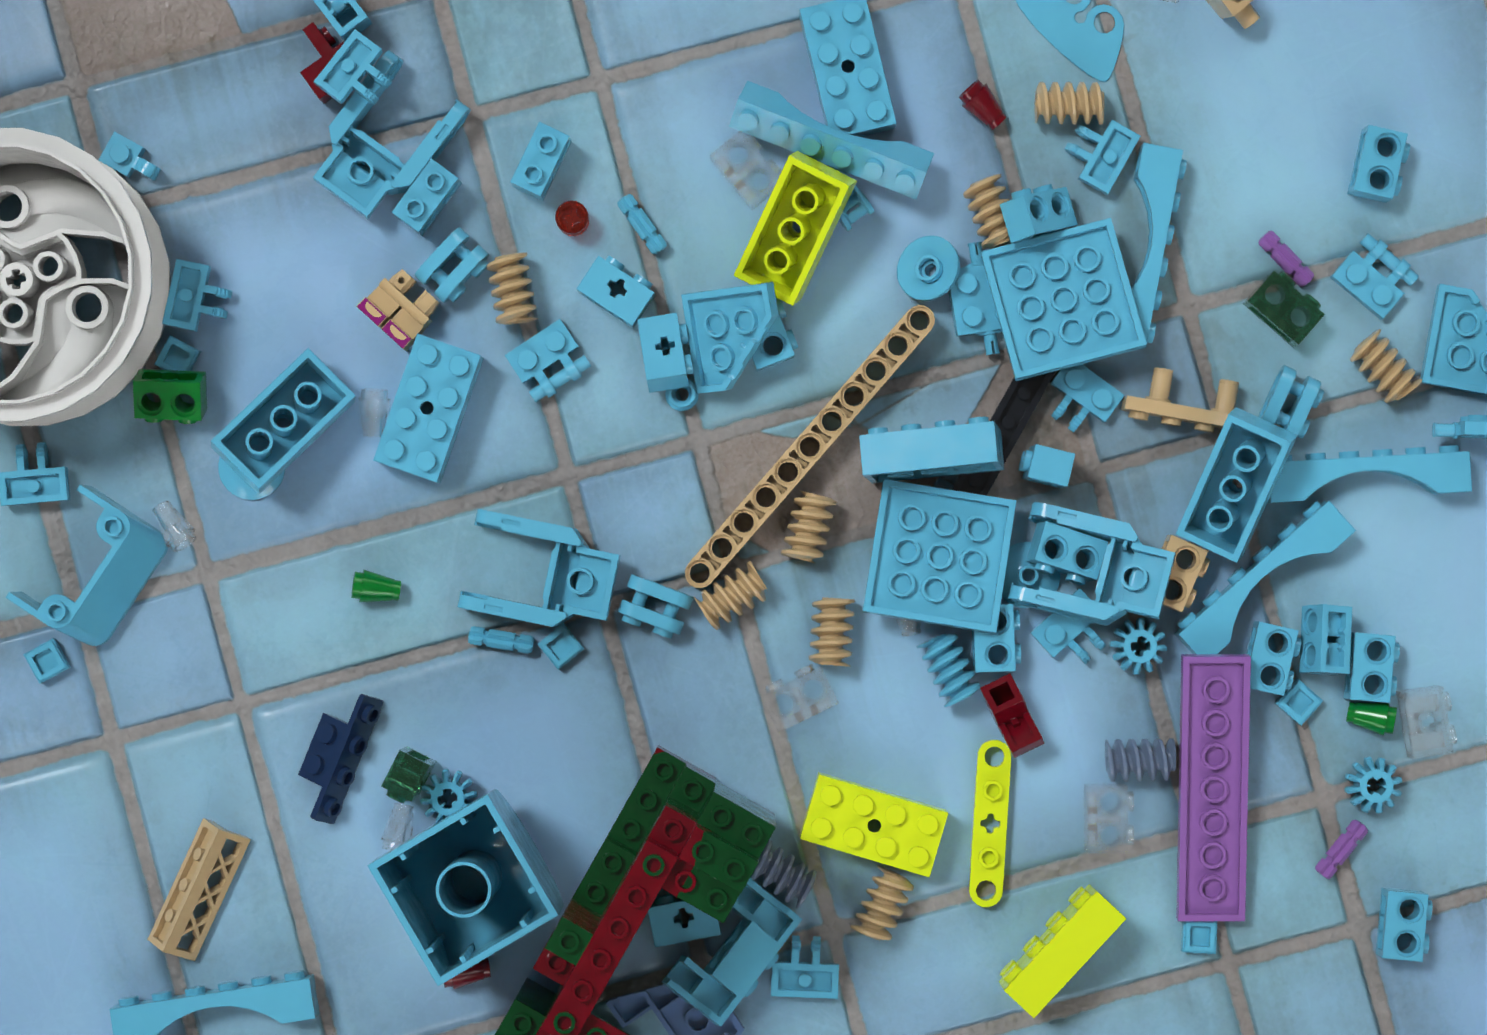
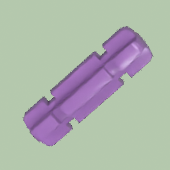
M1268 231L1260 238L1259 245L1266 252L1270 251L1272 253L1270 257L1288 275L1292 274L1294 276L1292 279L1298 286H1306L1314 278V273L1307 266L1303 267L1301 265L1302 261L1285 243L1281 244L1279 242L1280 238L1273 231Z
M1358 820L1351 821L1346 828L1347 832L1345 834L1342 833L1326 852L1328 856L1325 859L1322 858L1315 866L1316 871L1327 879L1332 878L1338 870L1336 868L1338 864L1342 865L1357 847L1356 842L1358 840L1361 841L1368 833L1367 827Z

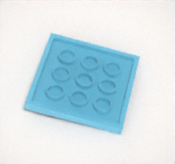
M1111 218L981 252V258L1015 381L1138 350L1147 346Z
M883 479L862 612L996 634L1017 500Z

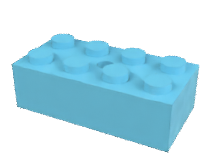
M834 0L799 9V19L825 125L858 137L895 129L897 124L867 0ZM843 63H851L855 68L852 72L846 73L842 70L841 65Z
M417 333L373 461L441 484L484 357ZM427 401L431 402L434 406L433 412L428 415L421 411L423 403Z
M307 348L211 440V448L250 487L260 494L355 403L356 395ZM285 418L290 422V426L280 428L277 426L278 420Z
M1237 407L1233 409L1227 416L1176 535L1237 563L1246 552L1298 435ZM1234 479L1242 484V488L1235 486Z
M989 417L969 418V424L955 425L954 420L935 422V427L922 428L921 424H907L901 426V431L888 432L886 427L868 429V434L859 435L862 475L873 484L883 483V479L902 481L1005 470L1001 430L994 421H989Z

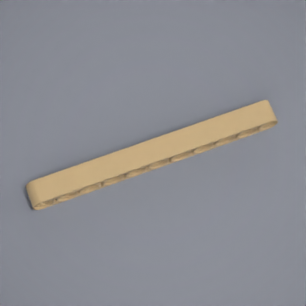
M917 305L906 312L692 558L685 568V577L691 586L704 588L715 580L929 334L935 324L934 313L930 308L924 305ZM914 313H923L927 317V328L916 330L912 327L910 317ZM892 338H901L906 343L905 353L902 355L892 354L888 349V342ZM870 363H879L883 366L885 374L881 380H871L867 376L866 367ZM857 388L861 391L863 400L859 405L851 406L846 403L844 393L847 389ZM827 413H835L840 417L841 426L836 431H828L823 427L822 418ZM813 438L818 442L819 451L815 456H806L801 452L800 443L804 439ZM791 463L797 468V477L793 481L785 482L779 477L778 469L782 464ZM763 488H769L775 493V502L769 507L760 506L756 500L757 492ZM741 513L749 514L754 521L752 529L745 533L738 531L734 526L736 516ZM720 538L729 540L732 546L731 553L724 558L715 556L712 550L713 543ZM702 563L709 568L710 575L708 580L703 583L693 581L690 572L695 564Z

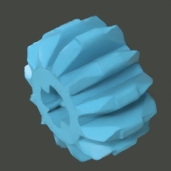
M1137 618L1136 629L1130 620H1125L1124 626L1127 632L1125 633L1123 630L1115 628L1114 633L1121 637V641H1110L1109 644L1111 647H1120V651L1112 655L1113 660L1125 657L1120 668L1127 670L1133 662L1132 671L1133 674L1137 675L1140 674L1141 663L1149 673L1153 671L1151 659L1158 664H1162L1163 659L1156 655L1157 650L1167 651L1168 648L1166 645H1157V641L1163 639L1165 633L1158 632L1152 635L1157 626L1155 622H1150L1144 630V618ZM1138 637H1142L1141 642L1146 643V649L1140 650L1139 655H1135L1136 650L1131 649V642H1137Z
M1364 757V768L1359 763L1354 762L1352 767L1357 774L1347 773L1345 775V779L1353 781V785L1345 787L1344 791L1348 794L1356 793L1351 798L1350 803L1356 806L1362 802L1361 811L1368 813L1373 806L1374 811L1379 814L1383 812L1382 802L1390 808L1395 805L1394 801L1390 798L1391 794L1401 796L1402 792L1394 789L1393 785L1402 783V778L1399 776L1391 777L1397 768L1392 764L1385 767L1384 758L1379 757L1374 764L1371 757ZM1370 778L1380 782L1376 783L1379 786L1376 792L1367 790V787L1371 786L1367 784Z
M444 769L442 771L443 782L436 774H432L430 780L435 787L426 784L422 786L424 792L431 794V797L420 799V803L423 805L432 804V807L425 812V815L429 817L438 812L439 814L436 818V823H438L445 816H450L472 803L467 801V799L477 797L478 792H467L465 788L469 787L473 780L469 778L461 784L459 781L462 777V771L459 770L454 774L453 780H451L449 770ZM446 789H451V794L455 792L457 795V799L452 802V806H447V801L443 803L441 800V796L446 793Z

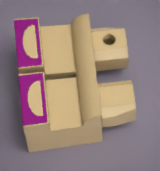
M402 269L392 276L389 281L384 278L379 286L356 307L401 348L408 351L414 344L417 333L422 334L432 322L429 317L434 313L439 302L425 290L412 303L405 294L413 287L416 281Z

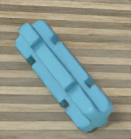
M628 194L617 202L622 213L628 215L627 220L642 241L646 240V246L652 254L659 253L667 246L661 234L656 233V227L643 209L637 207L639 204L633 195Z
M473 626L469 631L468 643L479 646L486 644V647L509 651L518 649V652L529 654L533 651L534 637L524 634L516 636V633L494 629L485 631V628Z

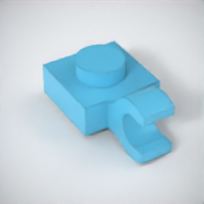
M115 131L98 161L128 178L136 170L155 181L161 171L160 168L142 158L146 151L145 148Z

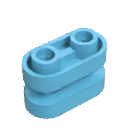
M460 227L443 241L414 275L424 285L433 279L439 285L434 295L443 303L449 299L453 303L457 301L467 289L464 286L467 280L472 275L478 278L487 269V264H489L486 261L489 254L480 245L472 251L464 245L470 236ZM456 255L462 262L447 275L442 268Z
M1283 365L1271 386L1258 417L1272 424L1276 423L1302 439L1310 425V420L1306 419L1311 407L1317 408L1323 397L1324 390L1320 389L1321 381L1307 376L1302 384L1294 381L1297 371ZM1288 393L1295 395L1296 398L1289 413L1286 414L1281 411V408Z
M631 574L627 587L636 591L632 602L624 599L621 600L617 612L623 614L622 621L638 627L641 626L642 622L655 626L653 629L654 633L670 639L673 633L680 635L685 622L676 619L679 607L689 610L694 597ZM648 595L667 602L663 613L644 607Z

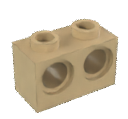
M1167 535L1161 549L1175 552L1176 554L1169 581L1172 580L1178 584L1179 594L1172 600L1165 597L1163 606L1177 612H1183L1184 607L1190 608L1195 599L1197 590L1193 589L1197 577L1202 578L1209 566L1210 559L1206 558L1209 550L1174 535ZM1181 550H1187L1192 555V564L1187 569L1180 568L1176 562L1177 554Z

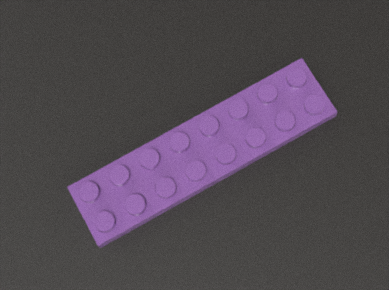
M1181 654L1176 918L1178 921H1245L1251 656L1249 654Z

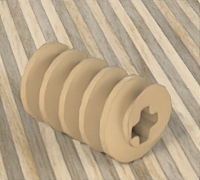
M1039 82L1035 91L1034 101L1035 123H1037L1039 115H1043L1045 123L1050 124L1052 116L1056 115L1059 124L1063 125L1066 115H1070L1072 124L1076 125L1079 115H1083L1086 125H1089L1092 116L1096 115L1099 125H1103L1104 92H1101L1098 82H1093L1089 91L1084 82L1078 83L1076 91H1074L1071 82H1066L1062 91L1057 82L1051 84L1049 91H1047L1044 82Z
M1001 174L981 179L971 184L963 193L965 199H975L967 206L969 211H979L972 218L973 223L984 224L977 230L978 236H988L981 243L983 249H993L1011 244L1000 204L1010 199H999V195L1006 190V187L994 185L1002 177Z
M527 253L498 256L486 266L488 271L497 272L489 278L490 284L499 285V287L491 291V296L502 299L493 305L494 310L504 312L496 317V323L512 325L538 319L528 316L529 312L536 309V305L526 303L527 299L534 296V292L523 289L524 286L532 282L530 278L521 277L523 272L530 269L528 265L519 264V260L526 257Z
M1378 329L1354 349L1350 361L1363 360L1358 370L1359 372L1369 369L1372 371L1367 379L1369 383L1379 379L1380 383L1375 391L1377 393L1385 390L1389 391L1384 400L1385 403L1394 400L1398 401L1413 391L1423 380L1411 381L1415 374L1414 369L1402 371L1407 363L1406 359L1401 358L1394 361L1398 350L1392 348L1385 351L1390 340L1388 338L1376 340L1381 332V329Z
M800 491L805 494V497L794 498V503L802 509L791 511L790 514L798 520V523L788 524L787 527L795 533V536H788L784 539L786 543L792 546V549L782 550L781 555L815 563L813 562L814 558H823L824 555L816 546L826 545L827 540L821 537L819 533L830 531V527L824 524L822 520L833 518V514L825 508L826 506H835L837 501L825 496Z
M751 561L747 562V574L737 568L735 569L737 580L734 581L726 575L724 576V588L717 582L712 583L713 595L703 589L701 590L703 601L700 602L694 597L706 619L716 630L720 629L719 617L727 623L732 621L731 610L739 616L743 615L742 603L752 609L755 607L754 596L762 602L766 600L764 590L767 588Z
M822 597V600L812 603V606L821 610V613L811 616V619L820 623V626L811 629L810 633L820 637V639L810 642L809 646L819 651V653L809 656L810 661L821 665L850 666L842 662V659L850 657L852 652L842 648V646L852 643L853 640L843 635V632L853 629V625L845 622L844 619L854 616L853 611L845 608V605L854 603V599Z
M877 865V868L884 875L883 877L872 876V880L878 885V889L867 888L866 892L873 900L861 901L860 904L867 910V913H856L855 916L862 922V925H851L850 928L879 941L891 940L892 935L885 928L897 927L898 924L891 915L901 916L903 914V910L897 903H907L908 898L902 891H913L914 886L904 876Z

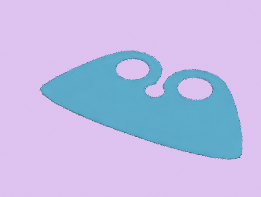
M1016 0L1020 10L1031 24L1062 55L1092 78L1102 82L1109 80L1119 55L1124 30L1123 17L1117 9L1105 4L1097 5L1087 13L1085 22L1078 23L1075 20V14L1084 11L1089 6L1091 0H1082L1078 4H1070L1066 0ZM1107 12L1114 17L1115 26L1112 31L1100 33L1096 30L1094 19L1099 13Z

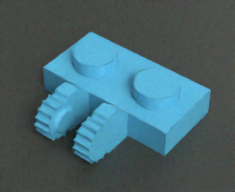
M354 29L314 80L317 87L340 104H343L351 92L355 90L361 97L373 105L377 103L379 98L375 92L360 83L365 74L367 73L378 85L387 89L392 82L373 67V64L383 53L382 49L356 29Z
M1114 120L1110 121L1102 136L1079 124L1075 129L1076 134L1085 140L1097 144L1096 148L1091 154L1074 143H1067L1065 150L1079 160L1087 162L1078 180L1108 195L1141 136Z
M176 259L162 324L197 332L201 313L227 319L228 311L219 307L204 306L205 294L208 293L218 298L227 299L231 298L233 291L208 285L211 266Z
M1083 364L1061 369L1050 384L1064 393L1065 396L1051 416L1056 420L1062 417L1067 410V406L1073 400L1082 407L1078 414L1069 422L1068 429L1075 432L1089 412L1103 423L1106 422L1125 395Z
M40 442L36 445L38 469L28 470V450L26 445H16L17 471L0 472L1 506L70 500L68 467L49 468L48 448L45 442Z
M1078 588L1072 594L1074 596L1090 599L1082 591L1081 588ZM1051 613L1030 632L1052 658L1068 646L1084 664L1091 660L1089 654L1073 640L1081 632L1099 650L1106 646L1095 631L1089 627L1092 622Z
M792 935L791 962L776 961L772 966L771 996L838 999L839 964L820 963L821 936H813L811 941V963L799 962V952L801 951L800 936Z

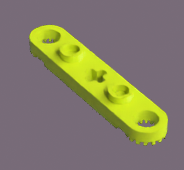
M995 739L984 742L977 753L969 895L981 907L994 906L1000 901L1003 894L1011 752L1005 743ZM991 747H998L1003 752V761L997 766L988 765L985 761V753ZM988 814H993V818L999 821V826L993 827L992 832H987L986 827L980 824L981 820L987 819ZM985 880L991 881L995 886L994 895L989 899H982L976 893L977 885Z

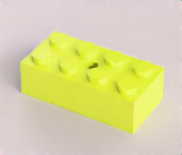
M799 151L789 155L733 276L750 285L773 282L776 298L792 306L799 302L805 293L857 180ZM794 222L800 226L801 232L794 230Z
M818 772L799 836L800 839L930 877L948 811ZM872 819H876L881 823V827L877 832H871L868 829V822Z
M1090 884L1085 889L1082 886L1077 888L1069 897L1068 901L1071 904L1064 912L1061 913L1059 910L1055 912L1045 924L1048 929L1039 938L1034 935L1022 949L1025 954L1017 962L1011 960L1000 972L1002 978L999 980V983L1003 990L1033 1018L1040 1013L1126 920Z

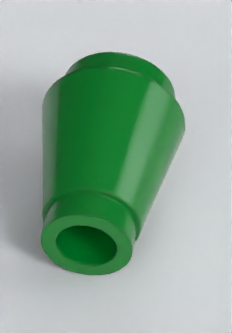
M363 569V572L354 573L351 598L359 599V602L398 601L401 581Z
M1349 702L1346 722L1380 735H1384V732L1393 734L1397 707H1391L1389 703Z

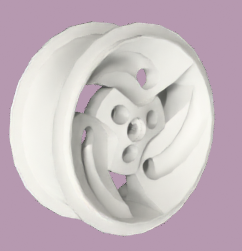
M0 128V203L13 194H16L22 203L21 213L16 219L7 222L2 221L0 218V342L14 346H31L12 374L0 382V424L8 426H49L84 416L115 398L134 379L138 370L144 368L160 340L164 328L162 321L170 290V262L160 227L143 198L113 168L98 161L94 156L60 137L25 128ZM68 236L109 240L126 246L128 253V284L113 278H87L83 257L75 243ZM53 257L58 263V269L55 274L45 276L43 272L44 263L48 258ZM19 274L26 277V281L21 282L20 287L14 285V280H18L20 277ZM86 294H95L100 299L102 305L100 315L91 322L81 321L76 314L77 301ZM18 304L23 310V316L20 321L10 323L8 321V312L12 306Z

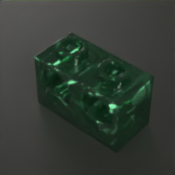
M1272 271L1244 301L1243 305L1289 345L1295 347L1302 342L1325 314L1319 310L1321 304L1314 297L1307 293L1303 296L1294 288L1296 283L1284 272L1278 274ZM1268 287H1274L1280 292L1281 299L1278 304H1271L1267 301L1265 292ZM1293 309H1300L1304 312L1306 321L1303 326H1296L1292 322L1291 312Z
M406 746L399 750L381 787L388 790L386 793L388 797L404 804L408 800L412 802L419 797L422 786L425 785L437 761Z

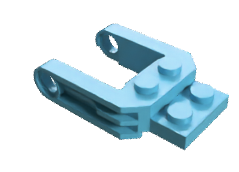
M388 50L374 67L392 81L402 67L403 60ZM369 75L361 83L366 88L375 92L378 98L386 89L378 85ZM355 91L329 125L333 151L313 176V179L365 218L369 219L387 194L406 193L432 158L436 161L467 119L471 111L469 107L456 99L455 105L444 119L437 121L406 164H403L399 157L361 130H356L373 107V104Z
M1032 503L1029 521L1036 524L1048 521L1109 541L1110 544L1106 547L1095 590V600L1039 587V590L1017 586L1012 582L1007 598L1009 601L1104 626L1126 615L1127 612L1155 619L1160 618L1176 556L1175 552L1142 545L1130 523L1046 503Z
M477 509L474 523L476 526L554 541L556 546L551 553L542 607L467 591H460L457 607L550 627H558L575 615L608 621L621 555L590 549L578 529Z

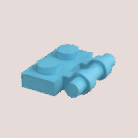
M1367 233L1359 243L1369 252L1364 258L1355 251L1350 252L1330 278L1382 320L1405 294L1395 286L1396 282L1401 278L1411 286L1418 279L1419 275L1410 269L1411 264L1404 258L1400 260L1386 249L1388 247L1386 243L1381 239L1377 241ZM1377 259L1392 270L1387 277L1371 266Z
M561 319L505 355L523 384L533 377L538 381L539 385L529 391L535 402H538L545 396L550 398L557 393V388L571 379L576 381L582 377L581 373L591 367L585 355L574 362L568 354L579 348ZM560 360L564 369L547 378L543 371Z

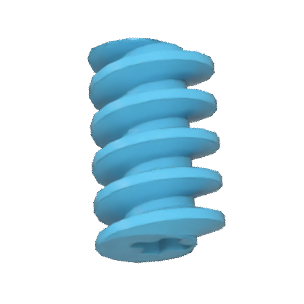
M944 633L916 646L917 649L928 648V651L922 656L923 661H934L927 669L928 673L939 672L940 674L933 681V684L945 685V688L938 695L939 697L950 696L951 699L944 707L951 706L972 696L981 687L979 682H968L975 675L973 670L963 671V668L969 663V659L957 658L964 650L962 646H952L958 639L957 634Z

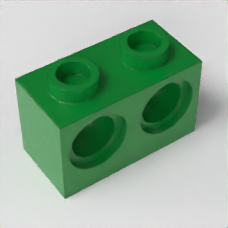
M139 369L133 379L134 418L144 419L149 423L178 420L182 424H193L197 421H202L207 411L206 372ZM146 393H155L161 401H151ZM180 394L190 395L194 403L184 402Z

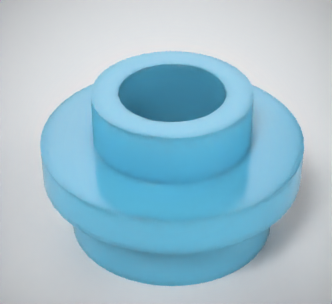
M688 379L689 387H682L689 393L685 401H679L676 398V392L681 388L666 390L665 397L670 407L677 411H687L695 406L699 394H697L696 385L693 381Z

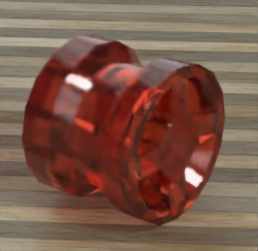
M577 201L562 203L555 214L558 228L568 236L581 235L589 226L590 217L587 209Z

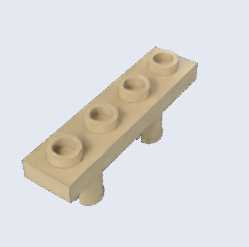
M1154 367L1149 396L1140 398L1127 395L1122 400L1121 410L1128 411L1129 418L1148 421L1149 415L1162 418V424L1181 427L1182 421L1195 424V430L1213 433L1215 427L1223 428L1228 414L1235 409L1239 382L1220 379L1215 408L1206 410L1171 403L1169 394L1173 370Z

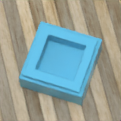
M170 335L154 365L164 370L191 371L201 351Z
M564 623L538 643V646L558 670L585 649Z
M55 638L23 654L39 684L71 668Z
M1296 678L1292 683L1291 689L1285 690L1284 696H1280L1274 704L1298 725L1302 726L1323 700Z
M1182 921L1181 951L1216 954L1218 921Z

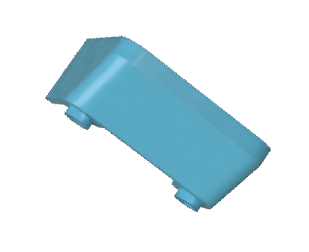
M79 485L77 488L78 492L104 508L97 520L96 530L99 537L112 546L76 602L65 595L55 594L47 597L40 604L22 591L9 592L5 598L46 625L87 645L97 646L106 643L111 638L166 555L168 541L162 532L94 487Z

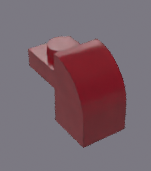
M312 22L302 30L322 57L300 73L319 100L325 104L332 97L317 87L314 80L343 45L344 41L335 48H332L331 46L336 41L324 26L319 30L315 23Z
M1010 673L980 688L989 711L1014 758L1045 744L1027 709L1025 700Z

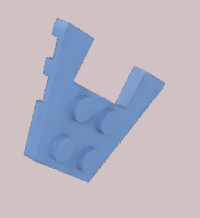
M664 984L606 1001L607 1006L622 1028L652 1009L669 1035H741L744 1031V1026L734 1011L721 1027L717 1026Z

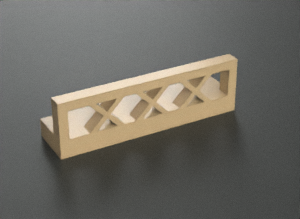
M203 818L147 940L162 952L195 961L251 839L226 830L214 821ZM229 839L237 842L232 854L223 858L221 850L226 840ZM220 870L221 879L219 883L209 888L207 881L210 875ZM206 900L208 907L204 915L195 919L193 911L196 905ZM192 931L193 940L188 950L177 947L181 937Z

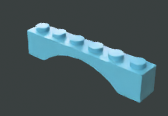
M750 81L746 82L737 100L729 124L731 128L790 151H799L823 164L913 199H917L934 156L933 152L904 141L872 140L835 130L799 111L780 93Z
M1143 143L1139 147L1133 180L1142 195L1147 211L1149 235L1143 266L1131 290L1146 342L1152 343L1156 330V324L1151 323L1153 310H1159L1162 298V291L1157 290L1159 277H1165L1168 266V258L1163 257L1165 245H1171L1174 234V225H1169L1171 213L1178 210L1181 193L1175 191L1178 179L1183 180L1187 160L1182 159L1183 150Z
M1459 445L1439 446V453L1427 454L1426 447L1405 448L1406 455H1393L1392 449L1372 450V457H1359V451L1339 452L1338 459H1326V453L1305 454L1306 460L1293 461L1292 455H1289L1268 503L1305 501L1317 489L1328 482L1350 473L1362 471L1384 472L1401 476L1418 484L1430 494L1471 492L1470 451L1459 452Z
M1317 500L1314 501L1302 512V515L1305 517L1296 526L1291 522L1277 534V537L1280 539L1271 548L1268 545L1262 547L1252 556L1255 562L1246 570L1243 567L1237 569L1227 579L1230 584L1223 591L1219 592L1216 589L1202 601L1205 607L1196 615L1192 611L1189 612L1177 623L1180 629L1174 634L1192 654H1218L1231 642L1233 626L1239 609L1249 592L1264 576L1278 566L1295 558L1311 554L1332 553L1356 531L1330 501H1323L1322 503H1319Z
M304 970L285 973V979L273 981L271 980V975L252 978L251 984L239 986L238 981L234 980L219 983L218 989L205 991V986L203 985L186 988L185 994L172 996V991H162L151 994L152 999L139 1001V996L118 999L119 1004L109 1009L113 1035H159L175 1020L192 1012L210 1007L232 1006L251 1009L268 1015L282 1024L315 1019L320 1012L314 974L305 975Z

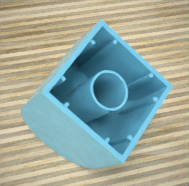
M497 789L478 798L367 865L437 986L557 917L564 906L559 889L538 848L513 808Z

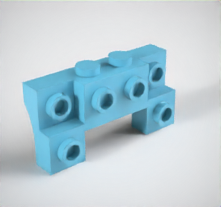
M751 878L732 907V910L742 920L704 970L691 959L682 955L662 980V983L686 1003L691 1004L711 1022L720 1027L744 996L748 997L756 989L759 983L758 977L764 969L768 970L775 964L779 957L777 952L802 921V918L774 898Z

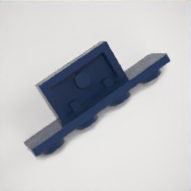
M360 694L348 723L330 714H322L298 773L299 776L322 786L310 815L312 819L329 824L335 823L337 816L342 810V804L348 789L354 781L355 772L361 757L367 749L368 740L374 725L380 717V710L384 703L383 700Z

